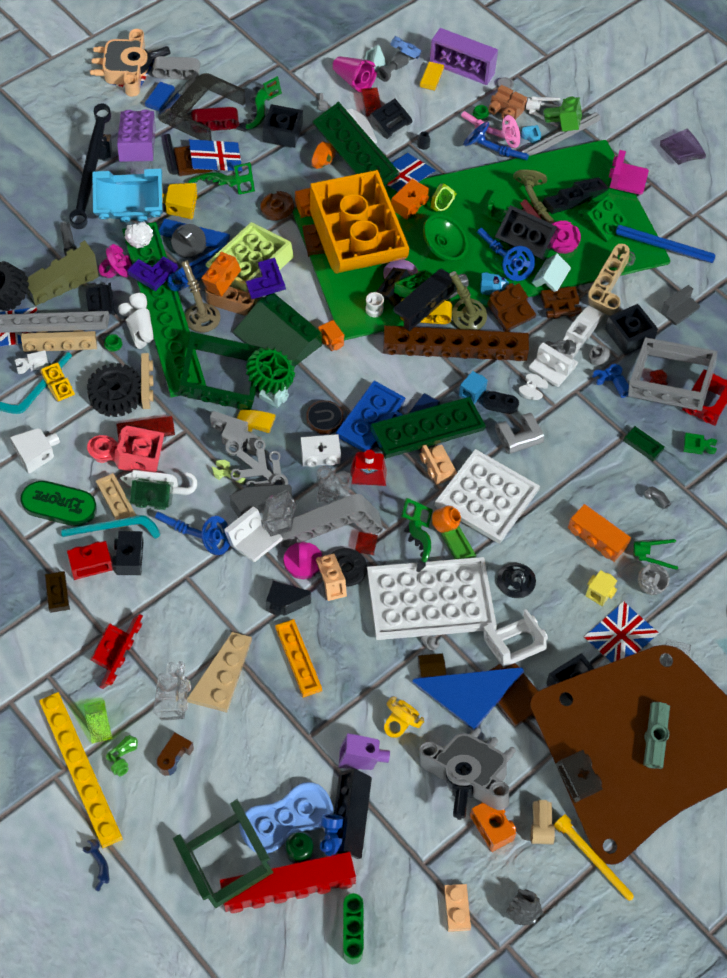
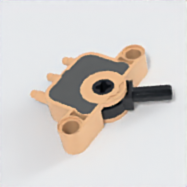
M133 29L129 33V40L112 39L106 43L105 47L98 46L93 48V52L104 53V58H92V63L103 65V69L90 70V75L104 76L105 81L109 84L124 85L125 93L128 96H137L140 92L141 76L145 75L149 66L153 65L152 61L156 57L170 55L171 52L169 47L165 46L148 53L145 49L144 32L141 29Z

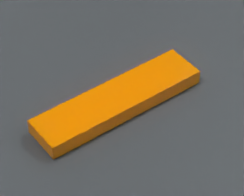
M292 619L275 625L276 632L302 697L321 692L322 686L295 620Z

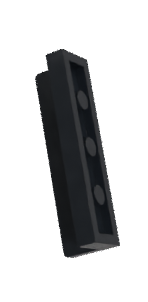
M440 268L393 308V312L403 318L406 330L411 331L457 291L450 274Z
M355 768L339 772L334 814L343 817V827L336 833L338 838L342 839V843L334 855L350 852L351 857L361 859L372 777Z

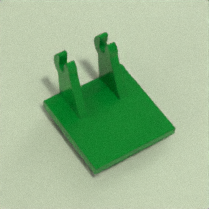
M494 190L481 215L503 222L510 205L523 210L520 204L523 200Z
M609 195L602 200H591L588 203L589 206L593 205L591 209H581L578 211V215L583 214L581 219L591 221L605 242L616 234L618 225L625 226L628 223Z

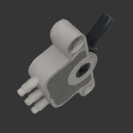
M475 728L470 734L462 733L456 735L445 748L433 742H425L419 747L421 767L443 780L446 779L448 789L452 792V796H455L453 817L457 818V820L466 817L468 797L472 798V795L496 810H503L509 805V786L503 780L507 776V762L512 758L516 750L514 747H510L503 753L494 748L498 743L496 737H493L487 743L477 738L481 733L479 728Z

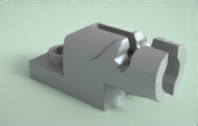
M213 411L210 416L211 427L218 431H223L222 443L226 445L229 440L235 439L240 442L241 450L244 451L247 448V454L257 456L254 443L256 440L262 439V437L256 436L251 432L248 433V422ZM258 442L256 446L260 449L262 443Z

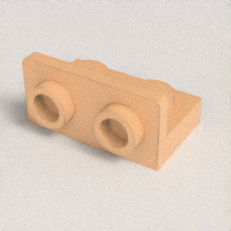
M441 444L429 449L427 445L422 446L420 459L423 464H426L428 475L431 479H434L436 485L452 480L457 471L443 445Z

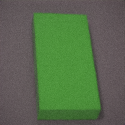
M460 526L452 531L441 533L454 559L476 558V554Z

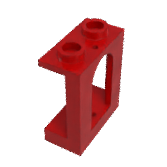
M704 369L691 391H701L707 370ZM713 374L708 390L720 395L716 404L711 407L703 406L702 411L684 407L682 410L715 426L727 405V380Z

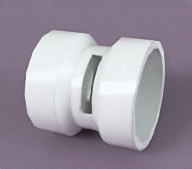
M373 292L366 297L365 310L370 317H379L383 313L384 297L380 293Z

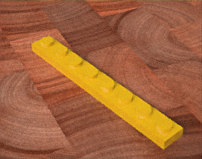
M59 692L39 700L102 849L123 840Z

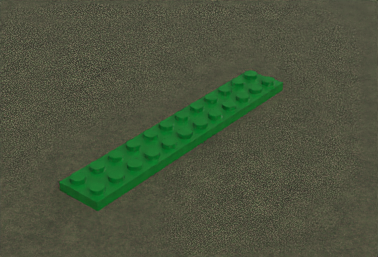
M156 222L147 224L153 230V236L149 245L144 246V248H135L130 245L125 239V230L127 228L122 229L132 265L139 259L153 267L163 256L167 258ZM168 279L156 291L137 281L140 293L145 294L147 298V309L150 313L154 342L170 397L179 396L178 392L190 331L178 291H173L168 287ZM193 349L187 382L206 386L196 350Z

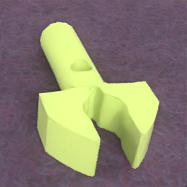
M226 460L216 461V466L223 469L218 470L212 466L214 477L218 480L225 476L231 479L230 462ZM235 472L233 473V476H234L235 478H239V477H240L239 474H237V473H235ZM241 478L239 481L236 482L244 484L246 478Z

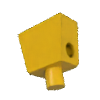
M197 183L170 184L167 194L163 193V204L166 205V213L193 219L198 196Z

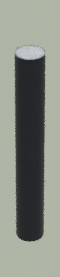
M165 134L164 139L171 172L173 175L178 174V168L170 134Z

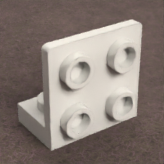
M255 507L249 509L224 529L230 546L253 562H256L283 540L279 533L263 523L260 513Z

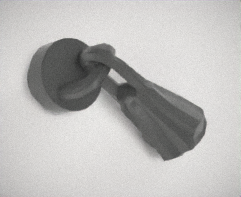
M559 340L556 343L545 342L548 346L564 354L570 355L576 351V343L572 340Z

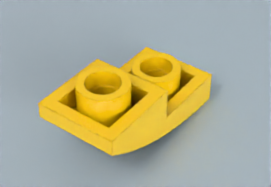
M58 362L40 370L57 402L75 395L68 378H65Z

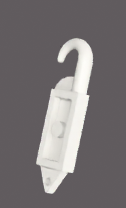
M133 470V472L120 477L121 480L134 490L190 495L197 488L196 477L188 472L185 475L192 480V484L188 488L178 487L176 476L168 473Z

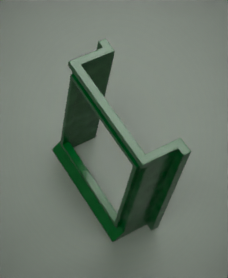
M238 799L230 803L235 812L234 815L187 843L181 834L173 838L202 899H209L215 909L274 873L267 862L271 859ZM240 822L262 864L214 893L193 851Z

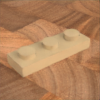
M141 353V400L143 409H150V402L154 401L153 390H150V386H154L153 375H150V371H154L153 360L149 359V353Z
M114 473L96 480V484L115 520L137 516Z

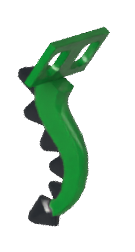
M278 76L263 83L264 88H253L256 96L250 98V101L255 104L251 111L257 113L251 114L254 120L248 119V124L242 122L236 129L245 132L247 129L255 128L261 124L266 116L265 101H269L282 94ZM276 81V84H274V85H272L271 87L267 88V85H268V84H270V83ZM278 89L276 94L269 96L271 92Z
M406 498L401 517L410 520L404 529V532L410 533L408 541L412 542L415 540V546H419V550H423L420 553L422 559L418 561L416 572H420L426 566L431 552V538L421 527L429 528L433 509ZM408 503L414 505L412 517L406 514ZM423 509L429 513L426 523L420 520Z

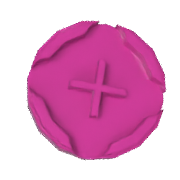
M112 244L106 248L107 258L99 265L100 275L106 278H112L116 274L126 278L129 276L127 270L132 266V263L127 255L124 256L121 247ZM110 265V270L106 273V268Z
M295 543L285 552V569L294 578L303 580L312 578L320 571L316 558L322 557V553L312 543Z

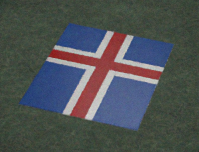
M189 139L193 169L234 171V165L241 164L238 142Z
M406 153L392 162L400 175L387 185L399 192L412 178L420 182L436 170Z

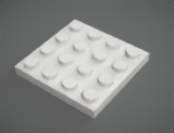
M475 449L437 498L434 506L439 509L447 505L453 506L460 512L461 522L500 544L537 494L540 486Z

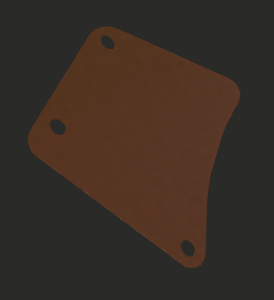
M659 645L544 688L536 692L531 699L532 712L591 847L605 864L614 865L624 861L659 827L680 812L727 788V695L688 655L677 647ZM662 654H669L672 657L673 663L670 667H664L660 663V656ZM567 692L573 697V702L570 706H564L560 703L559 697L562 693ZM652 702H662L670 706L668 720L669 738L666 741L662 769L648 768L643 765L646 747L644 735L648 730L650 705ZM654 731V737L660 740L659 733ZM613 839L616 842L617 849L614 853L605 852L603 849L605 840Z

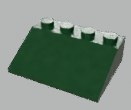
M275 293L266 295L259 300L233 331V334L243 343L263 347V349L268 346L270 350L275 347L277 352L282 350V355H288L287 360H292V366L298 365L322 346V332Z

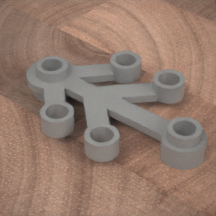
M232 439L226 443L225 450L227 454L231 456L236 455L253 468L245 470L233 469L230 474L232 480L239 481L241 478L263 476L267 481L255 482L250 480L247 482L246 487L250 483L254 484L255 487L273 486L277 480L281 481L282 485H288L286 476L281 474L279 462L281 455L278 451H272L269 455V461L273 465V473L267 470L264 451L266 444L262 439H258L254 443L258 462L241 450L239 441ZM258 442L262 443L263 448H257L256 444ZM232 445L236 447V451L234 452L230 451L229 447ZM276 454L278 456V459L273 460L271 458V455ZM238 472L240 474V477L235 478L233 476V473Z

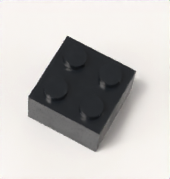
M271 104L263 125V142L295 148L303 126V110Z
M635 304L608 316L605 331L623 354L626 355L641 348L645 338L655 339L658 328L641 306Z

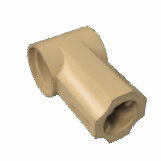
M547 800L533 801L531 844L553 845L555 828L552 825V802Z

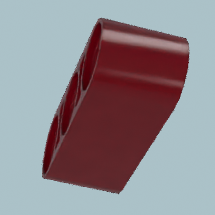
M235 107L196 109L190 115L191 128L196 132L230 130L239 126L238 110Z

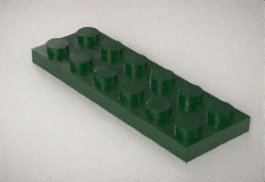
M339 101L312 121L313 125L355 174L378 170L384 186L400 175L396 167Z
M471 397L376 422L370 426V430L385 459L421 449L423 445L428 447L484 431L486 428Z

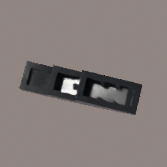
M599 177L574 182L571 188L559 190L555 196L545 197L542 204L551 214L581 205L608 191L609 188Z

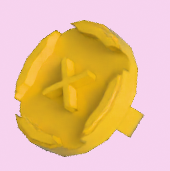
M395 696L390 697L387 701V706L392 713L384 724L385 733L392 738L400 737L409 725L420 728L424 723V717L419 718L420 714L414 707L404 700L396 701L397 698ZM396 721L400 724L399 732H393L390 729L391 722Z

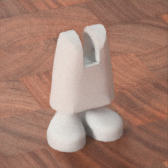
M135 293L129 297L130 303H123L118 306V311L122 316L128 317L126 324L134 344L138 349H142L154 337L150 313L147 309L146 295Z

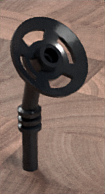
M509 563L499 570L497 585L502 593L511 598H524L533 592L536 585V577L528 566L521 563ZM513 567H520L525 569V571L513 569ZM505 571H507L505 575V581L503 582L502 575ZM528 576L531 577V584L529 587L526 586L529 581ZM511 585L514 589L520 588L521 591L515 592L508 589V587Z

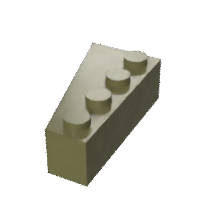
M85 240L79 243L81 246L76 250L70 249L67 251V255L59 261L57 259L53 260L47 269L41 268L28 277L29 287H27V294L35 306L99 277L95 254Z

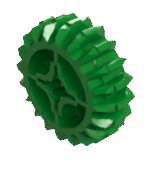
M267 346L265 349L260 348L252 353L247 360L245 369H247L246 375L249 376L248 381L254 382L253 387L258 386L259 391L265 390L266 394L271 392L274 395L279 390L281 392L284 391V387L287 390L293 383L295 366L291 365L292 360H287L288 355H282V350L277 352L275 347L270 350Z

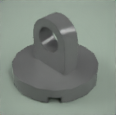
M185 224L175 230L171 243L178 256L187 259L195 258L203 253L206 247V237L200 227L194 224Z

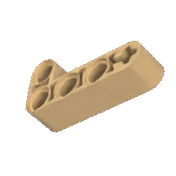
M626 244L615 246L588 293L589 305L609 316L620 311V298L611 293V290L629 261L630 250ZM615 267L617 270L612 271L609 268ZM606 281V282H608L609 284H607V285H602L601 282ZM599 296L600 299L595 300L592 297ZM614 303L616 306L610 307L608 304Z

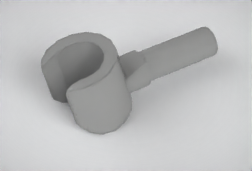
M320 93L318 110L326 111L328 102L324 101L323 93Z

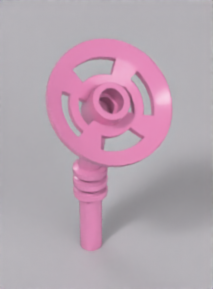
M466 111L461 114V117L475 125V128L484 123V121L476 119ZM510 115L503 118L502 130L488 127L486 133L504 138L511 148H517L520 144L519 127L515 119Z

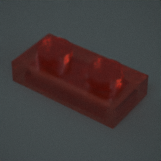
M377 87L361 89L366 117H369L372 112L381 107Z

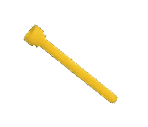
M566 814L559 818L554 824L555 829L563 834L566 833L627 900L631 901L634 898L633 893L572 828L573 825L570 823L572 820Z

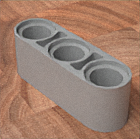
M159 56L154 59L152 73L154 77L159 79L196 80L199 77L200 61L196 58Z

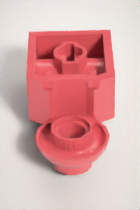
M126 426L121 430L118 442L106 435L95 436L89 440L87 450L90 456L97 462L115 461L117 468L121 470L157 472L164 433Z

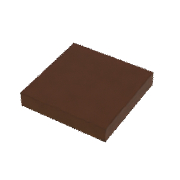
M190 146L174 148L179 176L213 172V170L193 169Z

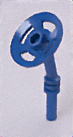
M488 121L478 126L463 143L466 147L477 142L506 157L512 156L527 160L529 157L527 153L512 150L508 146H499L486 140L484 134L489 127Z
M483 228L477 231L490 245L489 247L496 254L503 257V271L509 279L521 281L532 273L535 259L530 249L524 246H515L506 251L503 249V245L494 240ZM523 251L527 254L529 261H527L525 255L522 254ZM506 265L508 269L512 272V275L508 272ZM524 266L527 267L523 274L518 275V271L522 270Z
M159 511L155 516L156 519L174 527V530H178L182 534L186 533L201 538L205 548L213 555L224 554L230 546L224 529L229 525L220 516L209 517L205 521L202 531L189 527V524L185 525V522L181 523V520L177 521ZM210 523V527L205 532L207 525ZM217 523H219L220 526L222 527L223 533H222L221 528H220L218 525H216ZM221 539H223V545L220 549H218L217 545L220 543Z

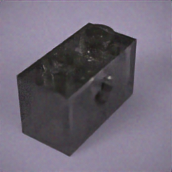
M584 750L556 763L574 803L603 790L601 778L598 774H595L592 768V761L589 755L585 754ZM582 773L584 777L579 778L578 774Z

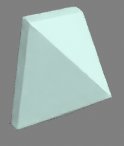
M379 45L366 51L365 60H370L376 65L374 67L375 72L380 66L387 67Z

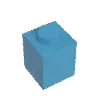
M472 371L460 385L459 396L462 398L471 397L475 404L486 391L488 380L483 375Z

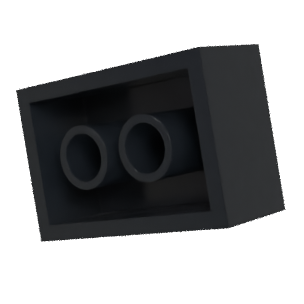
M510 205L495 237L513 247H527L535 257L545 261L560 229L549 222Z

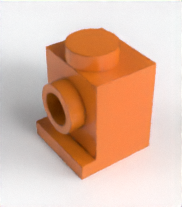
M334 320L318 326V330L322 332L323 344L328 346L331 351L338 350L344 346V334Z

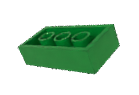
M424 269L396 282L394 293L406 298L432 276L433 273Z

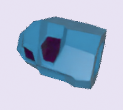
M488 272L481 274L480 293L490 295L497 290L502 292L509 285V282L499 275L489 274Z

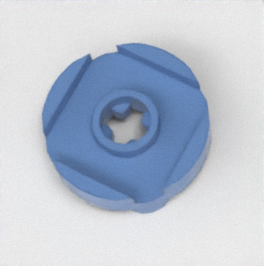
M394 36L390 43L394 48L397 49L398 47L401 52L415 59L419 58L422 51L415 45L403 41L398 36Z

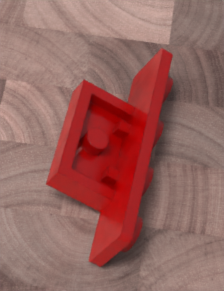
M138 614L133 618L127 632L112 624L107 625L90 659L107 669L99 686L100 688L104 689L114 683L117 677L115 672L117 668L123 665L126 658L124 654L134 643L132 637L142 627L143 623L140 621L143 615Z

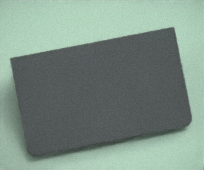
M687 285L664 302L661 314L674 325H678L700 308V305L691 298L693 288Z

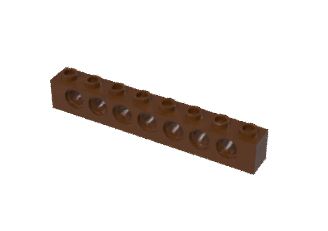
M384 326L383 354L463 359L475 358L481 360L495 359L500 361H527L529 333L414 327L411 331H408L402 326Z

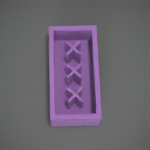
M439 28L432 38L430 62L442 64L445 70L488 85L495 74L498 49Z
M147 109L141 111H121L117 141L119 162L153 161L156 131L154 111Z

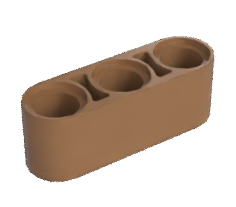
M205 287L206 302L215 307L247 316L255 306L254 299L251 300L249 292L229 287L224 295L220 297L207 291Z

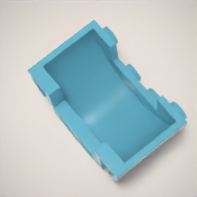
M144 169V174L113 175L110 171L93 172V213L98 215L99 219H120V222H130L131 219L145 222L147 218L160 217L163 213L162 169Z

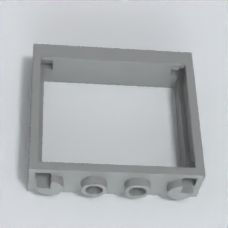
M645 338L629 383L628 396L702 411L716 366L718 351ZM648 355L708 366L701 391L696 392L640 381Z

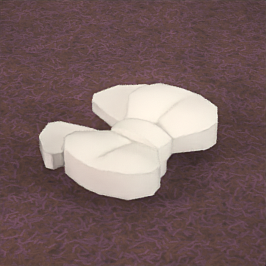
M527 374L525 379L527 383L519 387V394L523 398L530 400L541 399L543 394L536 387L547 389L548 382L546 379L542 380L536 374Z

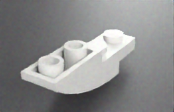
M591 306L586 307L569 327L563 339L575 342L576 351L570 355L563 352L560 353L573 360L605 313Z

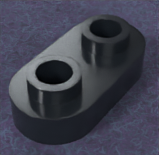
M489 391L483 395L482 405L487 410L514 414L518 410L519 400L513 395Z

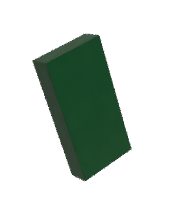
M636 426L623 439L625 443L651 461H654L665 448V446Z

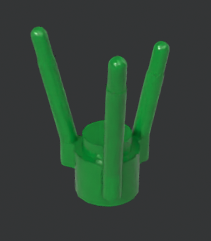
M675 539L648 542L634 541L633 554L634 556H639V561H647L667 568L678 569V566L646 557V555H650L651 545L675 543Z

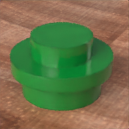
M478 105L473 110V117L478 120H485L489 116L488 108L484 105Z
M115 334L108 335L104 341L105 348L111 352L120 350L123 345L122 339Z

